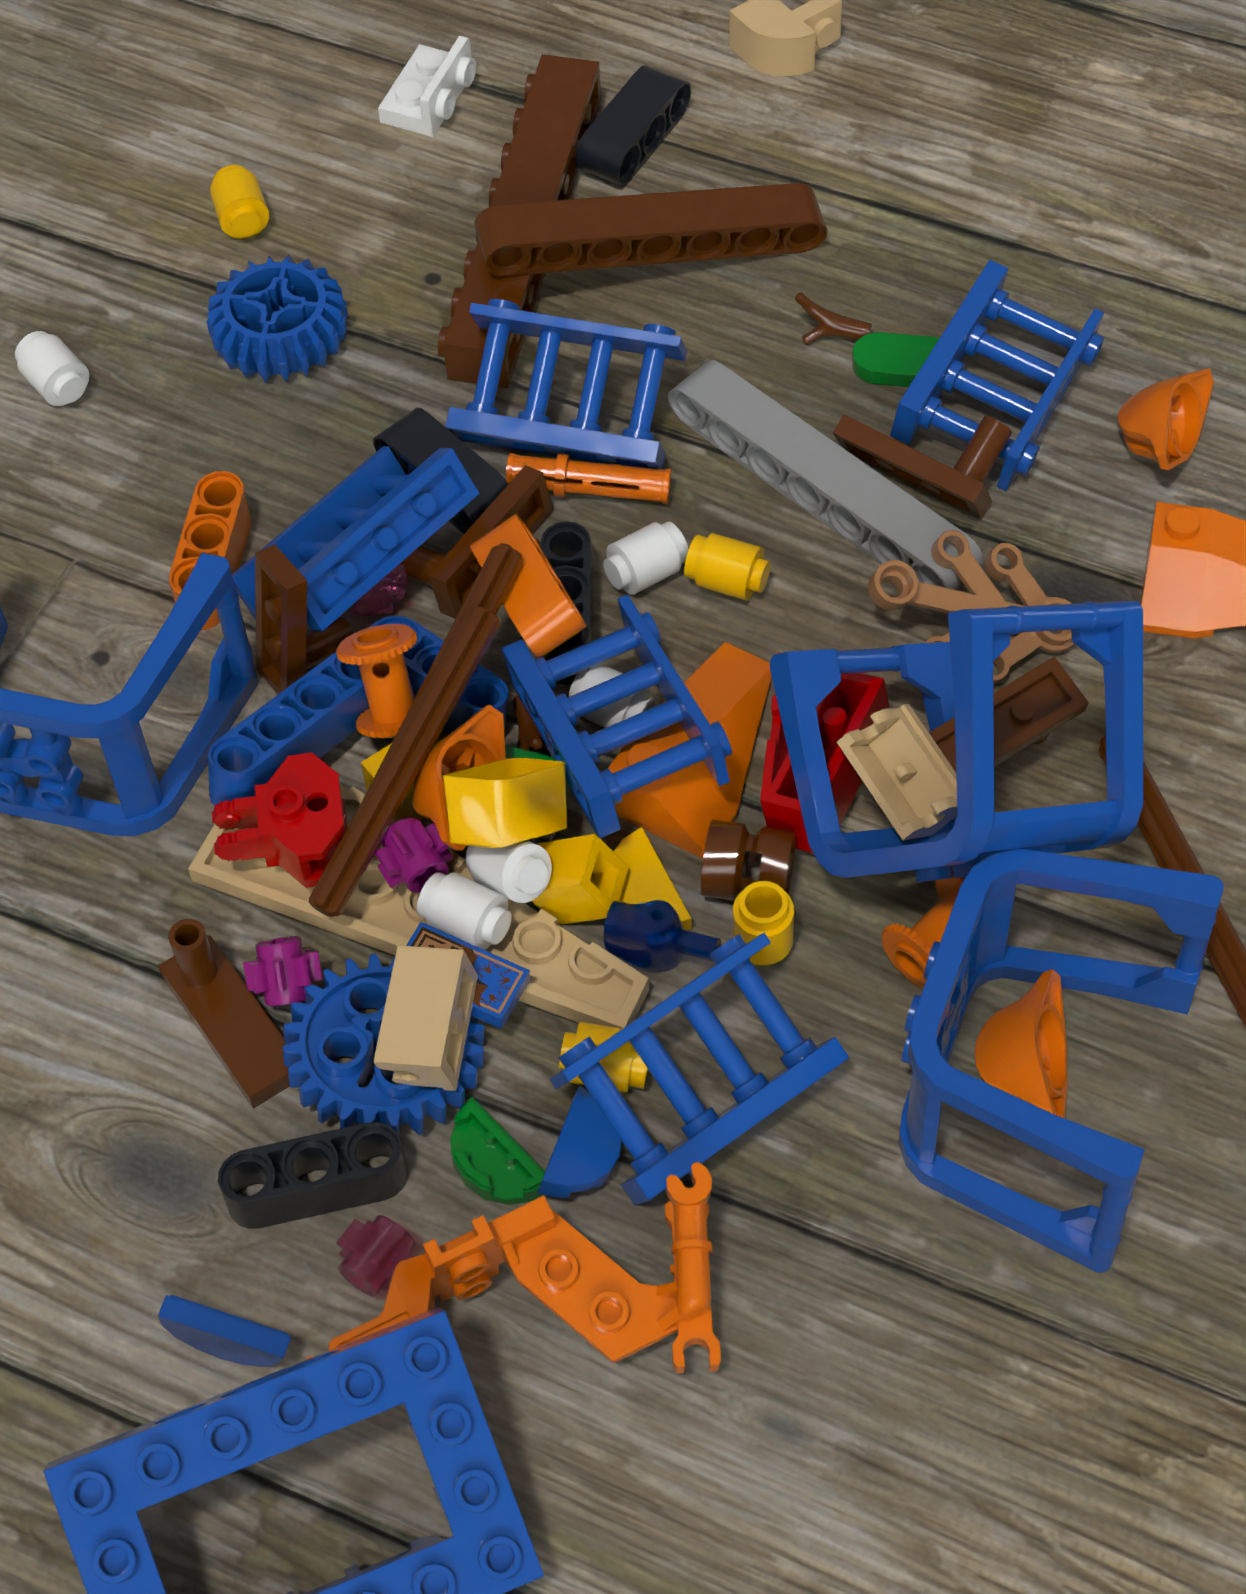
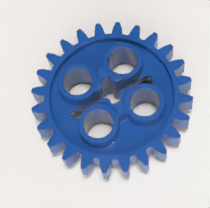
M376 953L370 955L367 969L360 970L357 964L349 958L346 959L345 976L340 978L333 971L325 969L323 971L324 989L315 985L304 987L306 1003L293 1002L291 1005L292 1022L284 1024L285 1044H287L282 1046L284 1066L289 1067L288 1080L290 1088L301 1087L299 1089L300 1104L303 1107L318 1103L317 1112L320 1123L330 1120L337 1114L340 1116V1128L354 1126L356 1122L360 1124L381 1122L391 1126L399 1135L400 1124L409 1123L411 1128L420 1135L423 1134V1117L429 1115L437 1122L443 1124L446 1122L445 1102L462 1108L465 1104L464 1088H476L478 1076L476 1068L483 1067L484 1047L481 1046L484 1044V1026L477 1024L478 1018L470 1016L456 1091H448L439 1087L398 1085L389 1082L393 1078L394 1071L378 1069L376 1065L374 1068L373 1061L395 957L390 967H382ZM363 1008H375L378 1010L370 1014L358 1012ZM341 1056L352 1057L354 1059L347 1063H336L331 1061L334 1058ZM374 1069L375 1074L370 1084L362 1088L361 1086L366 1081L368 1075L370 1077Z

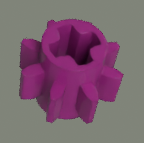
M406 818L391 825L381 841L383 848L375 852L380 861L378 868L390 888L393 889L404 882L409 891L413 893H420L427 880L433 874L440 872L447 875L448 866L446 862L453 859L452 854L448 850L449 846L441 841L435 823L424 828L420 820L416 818Z
M299 936L281 937L255 944L256 960L243 962L247 991L254 990L256 994L263 992L265 1005L267 1006L286 1005L306 1000L304 987L311 985L310 982L323 980L319 952L311 951V949L303 950L301 937Z

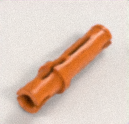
M509 453L506 467V481L508 484L526 465L543 472L548 491H553L554 497L565 498L567 493L668 504L671 469L666 468L663 470L619 464L570 460V455L558 454L557 459L516 455L515 453Z

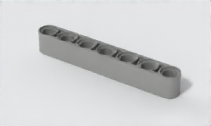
M716 360L706 361L669 391V405L682 423L882 565L890 560H899L913 568L919 582L959 590L964 584L955 571L939 566L933 560L931 554L932 545L938 537L946 531L955 530L961 532L968 539L971 554L981 568H983L984 556L982 551L966 533ZM943 542L944 551L949 556L958 557L957 548L952 543Z

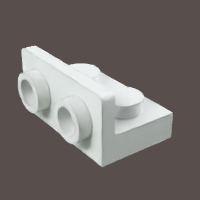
M459 36L449 52L419 44L379 105L380 122L433 137L443 120H448L453 114L456 100L464 87H469L474 80L476 60L471 55L470 38Z

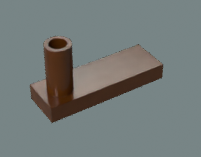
M844 414L833 434L839 445L858 459L982 520L992 503V499L983 482L1011 436L1012 431L1002 422L992 417L984 416L954 468Z
M525 465L446 555L420 545L393 570L431 585L440 613L456 619L482 568L473 554L470 544L514 514L521 518L528 530L533 534L553 511L543 472Z
M275 544L255 553L256 670L273 690L280 694L303 677L307 670L319 665L334 654L339 644L345 638L354 634V631L345 618L339 617L323 631L312 630L307 632V580Z
M1055 656L993 693L994 767L1029 745L1044 742L1052 731L1085 712L1089 702ZM955 717L930 731L929 734L956 772Z
M184 919L175 923L168 934L174 956L158 965L161 976L254 1109L290 1087L288 1080L289 1067L284 1066L282 1047L287 1044H285L284 1038L252 993L247 991V986L211 935H206L204 926L194 919Z

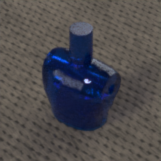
M615 900L609 908L604 924L603 937L606 951L638 968L653 972H665L674 969L682 960L683 954L713 962L709 954L721 946L720 938L684 930L676 910L663 900L635 904Z

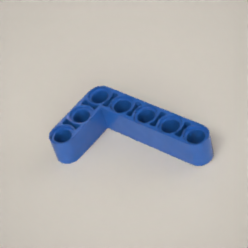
M385 617L370 627L384 624H403L414 629L417 634L416 644L412 645L413 647L409 648L408 651L403 652L413 693L416 697L444 640L407 617ZM335 652L217 739L210 746L208 753L209 797L211 803L215 806L220 801H232L236 798L255 796V785L267 784L287 756L312 752L318 758H321L357 730V717L369 709L358 665L342 663L337 658ZM478 664L442 731L450 735L475 713L489 704L503 713L505 734L509 694L506 683Z

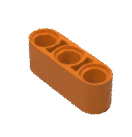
M227 471L212 472L200 479L195 487L169 573V584L175 603L201 553L226 558L232 574L240 568L251 529V515L244 485L241 479L234 473ZM216 608L201 630L212 628L220 623Z
M514 514L471 543L470 548L481 567L491 549L501 543L510 545L522 554L523 563L502 604L527 645L537 658H540L585 629L587 625L537 541L521 518Z

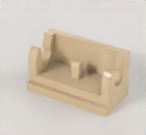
M903 704L900 708L877 711L870 716L874 722L872 725L863 730L857 729L846 733L837 741V744L902 840L932 836L957 816L956 772L909 704Z
M397 945L373 1061L378 1069L394 1071L392 1081L413 1086L439 1087L448 1091H456L478 980V974L464 950Z

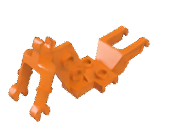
M695 1162L691 1165L690 1173L694 1187L686 1188L676 1175L670 1174L666 1178V1194L670 1201L665 1204L664 1215L665 1222L672 1231L673 1244L671 1245V1253L674 1257V1264L670 1265V1273L674 1276V1282L658 1286L639 1283L552 1210L545 1196H542L488 1223L484 1215L471 1221L472 1231L441 1246H438L435 1239L424 1243L423 1249L425 1254L400 1261L396 1265L381 1314L333 1338L329 1342V1351L434 1309L435 1296L437 1295L441 1302L453 1296H456L458 1301H462L482 1293L492 1285L491 1278L500 1274L499 1264L505 1262L521 1286L611 1363H617L678 1332V1336L672 1344V1366L675 1373H684L685 1358L683 1352L688 1346L694 1344L701 1345L707 1350L709 1355V1372L718 1371L721 1364L720 1341L713 1334L709 1263V1252H713L712 1242L708 1241L707 1235L708 1199L712 1191V1177L704 1165L700 1162Z

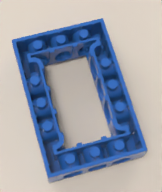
M439 1307L49 1462L43 1470L87 1594H167L153 1556V1541L148 1529H143L137 1511L404 1403L410 1419L409 1426L421 1448L435 1486L433 1487L435 1496L445 1513L453 1536L447 1539L434 1535L418 1538L409 1542L410 1550L362 1570H359L357 1564L344 1569L345 1577L304 1594H503L544 1577L447 1314L445 1310Z

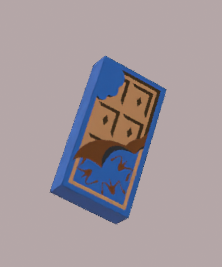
M423 922L419 923L406 945L464 950L478 974L471 1016L500 1029L504 1027L530 981V970Z

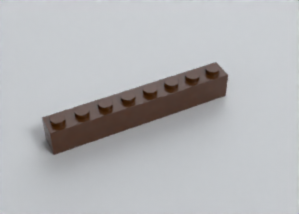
M541 55L536 73L528 74L526 79L524 108H517L515 111L512 143L505 142L503 146L500 178L494 177L491 181L489 207L500 204L568 200L570 198L579 170L575 163L577 147L585 131L594 122L601 101L600 67L598 61ZM477 234L475 251L468 250L466 254L463 287H456L453 292L450 325L442 326L438 338V356L445 358L447 379L477 384L488 329L479 328L469 314L471 303L488 305V300L501 299L519 305L520 311L533 312L545 273L514 276H496L486 269ZM509 333L498 387L509 388L525 335Z

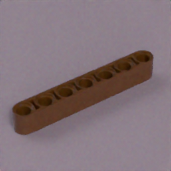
M803 183L500 204L483 210L477 215L474 222L486 269L496 276L802 253L815 249L822 244L828 232L812 187Z

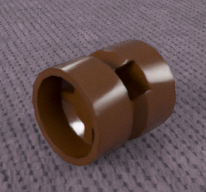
M712 819L703 856L701 896L735 901L740 892L748 885L758 881L773 882L789 894L795 855L796 831L763 826L756 834H750L743 823ZM749 851L762 854L759 877L746 875Z

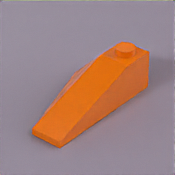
M1156 502L1148 541L1140 603L1143 609V632L1194 639L1211 637L1215 629L1244 626L1246 631L1245 520L1214 509Z
M724 642L684 682L709 724L718 721L727 735L732 749V754L725 757L730 782L718 786L702 760L622 795L623 802L614 805L618 817L640 828L642 827L644 830L703 859L707 834L712 819L735 822L738 817L741 794L746 775L749 773L752 751L758 727L761 725L772 681L769 662ZM678 722L625 745L607 769L611 773H615L690 739Z

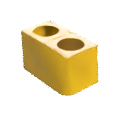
M509 758L443 775L450 842L453 844L503 848L567 828L565 762L532 758Z

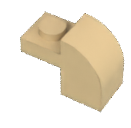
M748 0L729 10V48L749 66L765 74L796 76L810 72L815 69V52L841 38L842 0H811L792 11L780 0Z

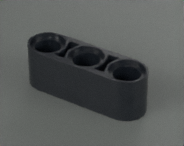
M641 66L581 137L575 156L576 167L617 185H627L685 114L691 98V84L688 81L650 66Z
M416 407L373 438L375 451L377 452L383 446H388L406 475L414 471L439 448L453 449L480 493L448 521L463 534L468 531L508 485L506 479L496 469L422 408Z
M558 522L548 527L541 538V549L587 627L543 656L546 661L593 641V563L591 539L585 527L576 522ZM578 673L555 683L570 685Z
M368 1122L241 1150L230 1155L223 1162L218 1172V1184L231 1218L239 1226L248 1229H258L385 1201L396 1196L404 1188L408 1177V1169L398 1133L387 1124ZM374 1156L390 1158L384 1165L377 1168L363 1166L368 1159ZM317 1169L327 1171L321 1179L314 1182L301 1180L309 1171ZM261 1183L264 1185L258 1193L251 1196L238 1195L239 1191L249 1184Z

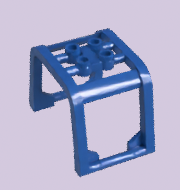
M201 553L167 620L121 693L111 700L96 705L77 704L0 688V813L111 836H137L158 829L176 815L208 764L210 746L230 730L258 685L252 648L248 641L239 605V596L236 593L230 565L226 558ZM0 606L1 648L8 625ZM216 608L224 637L211 661L208 700L189 735L158 783L139 721L144 718ZM13 725L29 728L32 735L31 739H14L16 731ZM69 736L99 739L121 804H112L79 796L78 789L83 779V773L72 762L69 754L71 747ZM23 777H41L38 788L26 786Z
M1086 601L1075 604L1019 607L1011 605L1000 608L963 609L948 613L950 642L903 644L888 648L839 651L837 649L788 651L772 656L770 671L808 843L818 863L832 875L848 878L915 870L916 882L953 878V871L954 878L966 877L974 865L992 853L1019 848L1056 854L1110 848L1124 842L1137 826L1143 807V609L1138 601L1094 603ZM1071 630L1072 642L1103 665L1106 709L1107 801L994 812L993 661L1010 645V634ZM901 671L902 679L921 690L930 731L955 717L957 816L932 836L902 840L895 828L841 833L816 706L842 681L841 674Z
M1020 848L992 853L972 867L960 886L941 942L935 941L933 943L924 972V978L927 979L921 996L915 994L904 1029L905 1032L909 1033L904 1045L901 1061L911 1064L912 1077L910 1090L902 1110L898 1144L905 1165L920 1183L1095 1272L1102 1273L1110 1269L1121 1240L1125 1216L1129 1203L1132 1200L1134 1185L1145 1149L1054 1115L951 1067L948 1062L969 1002L975 991L986 982L999 978L1036 983L1042 973L1054 969L1061 976L1062 988L1102 994L1188 1015L1199 974L1203 969V960L1212 928L1216 922V914L1223 893L1224 885L1218 877ZM1024 884L1153 907L1173 933L1184 935L1179 955L1175 960V969L1007 946L1016 885ZM942 1102L1106 1183L1103 1187L1100 1208L1088 1205L1060 1211L1034 1201L938 1155L936 1145Z

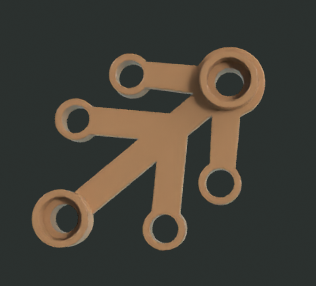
M955 530L942 533L933 543L931 554L933 560L939 566L953 569L970 593L919 582L913 568L899 560H890L880 565L871 575L868 582V593L872 601L878 607L888 611L899 610L906 604L944 613L963 609L1000 608L1011 605L1019 607L1023 605L1072 604L1063 598L1047 597L1024 566L1021 551L1011 543H1000L987 554L984 564L987 573L993 579L998 581L1007 580L1023 605L1006 602L971 554L968 539L961 532ZM943 542L952 543L958 550V557L949 556L943 549ZM998 554L1006 556L1011 562V569L1002 568L998 564L996 556ZM889 582L893 584L897 590V597L887 595L883 591L881 583ZM1058 630L1057 634H1052L1049 631L1023 632L1010 640V645L993 661L998 670L997 675H993V686L1008 674L1011 666L1036 649H1041L1048 653H1059L1068 649L1074 644L1072 642L1071 630ZM949 632L944 636L930 637L924 643L950 642Z

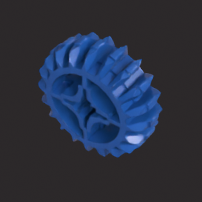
M289 254L282 262H274L270 256H268L266 263L255 265L248 260L246 271L231 270L229 281L217 282L216 295L209 297L207 327L212 339L213 348L217 351L219 357L224 358L229 369L239 368L245 378L259 372V375L266 383L272 375L280 374L286 382L289 374L296 371L307 376L310 365L314 364L325 367L327 355L338 354L340 341L346 339V317H348L346 301L343 300L342 289L338 286L336 279H331L325 267L315 269L310 259L296 264Z

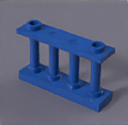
M989 260L900 400L890 436L910 445L920 427L929 430L931 426H934L968 443L979 424L941 406L942 400L939 399L943 390L952 393L956 389L1025 422L1016 440L1014 441L1009 438L998 456L1005 460L996 487L1007 491L1017 473L1026 476L1031 469L1040 449V446L1036 445L1035 442L1082 363L1091 366L1095 361L1105 339L1104 336L1097 334L1104 312L1095 308L1081 332L1009 299V292L1002 290L1009 268ZM998 318H1001L1069 350L1060 367H1057L986 334L987 328L984 327L988 319L996 322ZM978 353L1048 387L1039 402L1034 403L964 370L963 358L966 354L974 357Z
M501 299L488 300V305L471 303L469 314L479 328L488 329L473 402L467 403L466 409L449 407L445 427L464 442L557 457L558 454L570 455V460L653 469L664 468L666 453L660 442L654 441L655 436L650 433L665 358L686 360L687 349L681 336L675 335V330L658 324H646L643 330L520 311L519 305ZM509 333L539 337L525 411H520L518 418L498 415V409L494 407ZM561 341L591 346L577 419L571 420L570 427L550 424V418L545 416ZM613 350L644 354L629 429H623L622 435L601 432L602 426L598 425Z
M383 446L263 549L275 544L307 580V624L311 630L323 631L480 493L452 448H439L414 471L406 475L390 448ZM254 555L234 572L232 577L236 592L256 620Z
M628 594L617 599L624 628L547 661L543 656L534 660L523 639L501 648L513 689L554 761L565 762L566 782L599 838L621 829L614 805L623 802L622 795L702 760L718 786L730 782L725 757L732 754V749L723 727L718 721L709 724L659 645L661 644V637L649 612L640 614ZM634 649L643 663L640 667L568 698L565 693L555 696L552 691L556 689L555 682ZM655 685L666 700L665 703L591 735L586 730L577 734L574 726L578 725V718ZM678 722L690 739L615 773H611L609 769L599 772L596 764L600 763V756Z
M739 933L709 954L716 965L598 1046L595 1045L589 1036L558 1057L565 1068L550 1078L554 1087L558 1089L579 1076L635 1159L630 1165L636 1174L620 1184L634 1205L654 1198L666 1189V1178L670 1174L676 1175L679 1179L691 1171L693 1163H703L850 1058L836 1037L818 1045H815L811 1037L804 1040L749 959L771 943L765 933L760 934L748 943L744 941ZM728 972L784 1053L780 1060L785 1068L768 1080L762 1072L754 1073L700 993V991ZM678 1006L735 1088L730 1093L736 1103L719 1115L716 1114L712 1107L705 1109L650 1028L652 1024ZM628 1041L685 1123L681 1130L687 1138L668 1151L662 1142L655 1145L599 1062Z

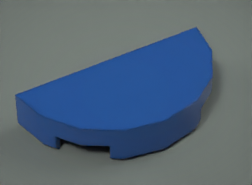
M578 1086L537 1191L539 1194L557 1198H569L571 1192L586 1191L592 1187L598 1188L605 1183L620 1157V1137L589 1091L581 1086Z
M174 1295L165 1296L158 1314L161 1325L175 1338L199 1351L242 1365L260 1367L278 1365L284 1358L291 1340L288 1333Z

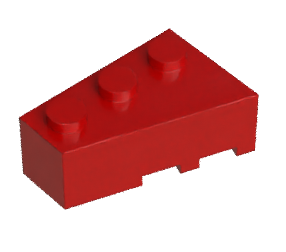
M864 673L841 674L842 681L816 706L820 735L839 826L862 783V779L837 744V741L850 731L863 730L874 723L870 717L873 713L890 708L885 679ZM775 694L772 695V725L770 739H767L760 802L767 827L796 831L795 849L813 853L807 839Z

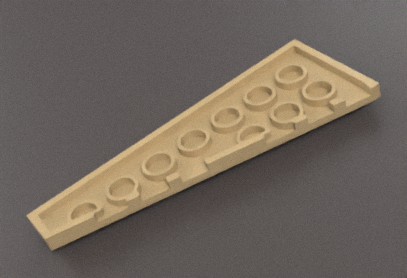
M340 784L341 798L345 802L347 826H349L366 794L353 786L348 789ZM400 817L398 820L393 819L390 826L400 820H403V818ZM214 824L188 867L191 881L392 955H396L397 945H407L420 922L427 924L426 919L420 917L417 913V902L420 893L409 891L404 882L391 889L378 868L380 861L375 854L342 914L333 917L320 913L309 904V897L315 886L305 888L280 866L267 867L265 858L243 861L239 859L236 862H228L227 860L222 861L218 855H215L214 843L217 836L222 835V833H228V831L235 832L240 830L239 828L225 830L219 829ZM380 843L379 847L377 848V850L383 848L382 845H381V843ZM448 848L453 859L446 862L448 866L447 875L454 872L474 881L467 868L466 859ZM507 898L508 911L512 915L509 930L500 943L496 945L491 944L485 950L530 970V981L518 1001L578 1023L581 1021L624 1028L636 1019L649 992L648 977L594 942L588 945L560 927L557 918L545 910L541 909L537 912L525 903H517Z

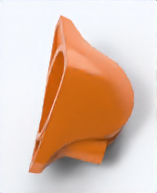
M1210 368L1159 381L1134 394L1122 405L1118 413V423L1129 451L1136 455L1153 459L1159 464L1160 469L1170 470L1189 459L1200 437L1214 385Z
M489 704L475 713L469 720L433 748L418 773L413 787L412 804L414 810L422 817L432 820L435 823L441 841L455 850H463L467 845L450 842L443 775L506 759L503 713Z
M1054 969L1042 973L1036 983L1022 998L997 1011L987 1020L980 1030L976 1041L975 1062L980 1076L986 1083L1054 1115L1065 1118L1068 1088L1065 1017L1061 976Z

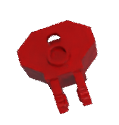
M312 752L287 756L267 784L255 785V796L236 798L232 801H220L219 804H215L214 811H212V823L218 826L219 829H240L235 832L228 831V833H222V835L217 836L214 843L215 855H218L222 861L236 862L239 859L243 861L265 858L267 867L280 866L305 888L316 886L348 828L345 802L341 798L339 775Z

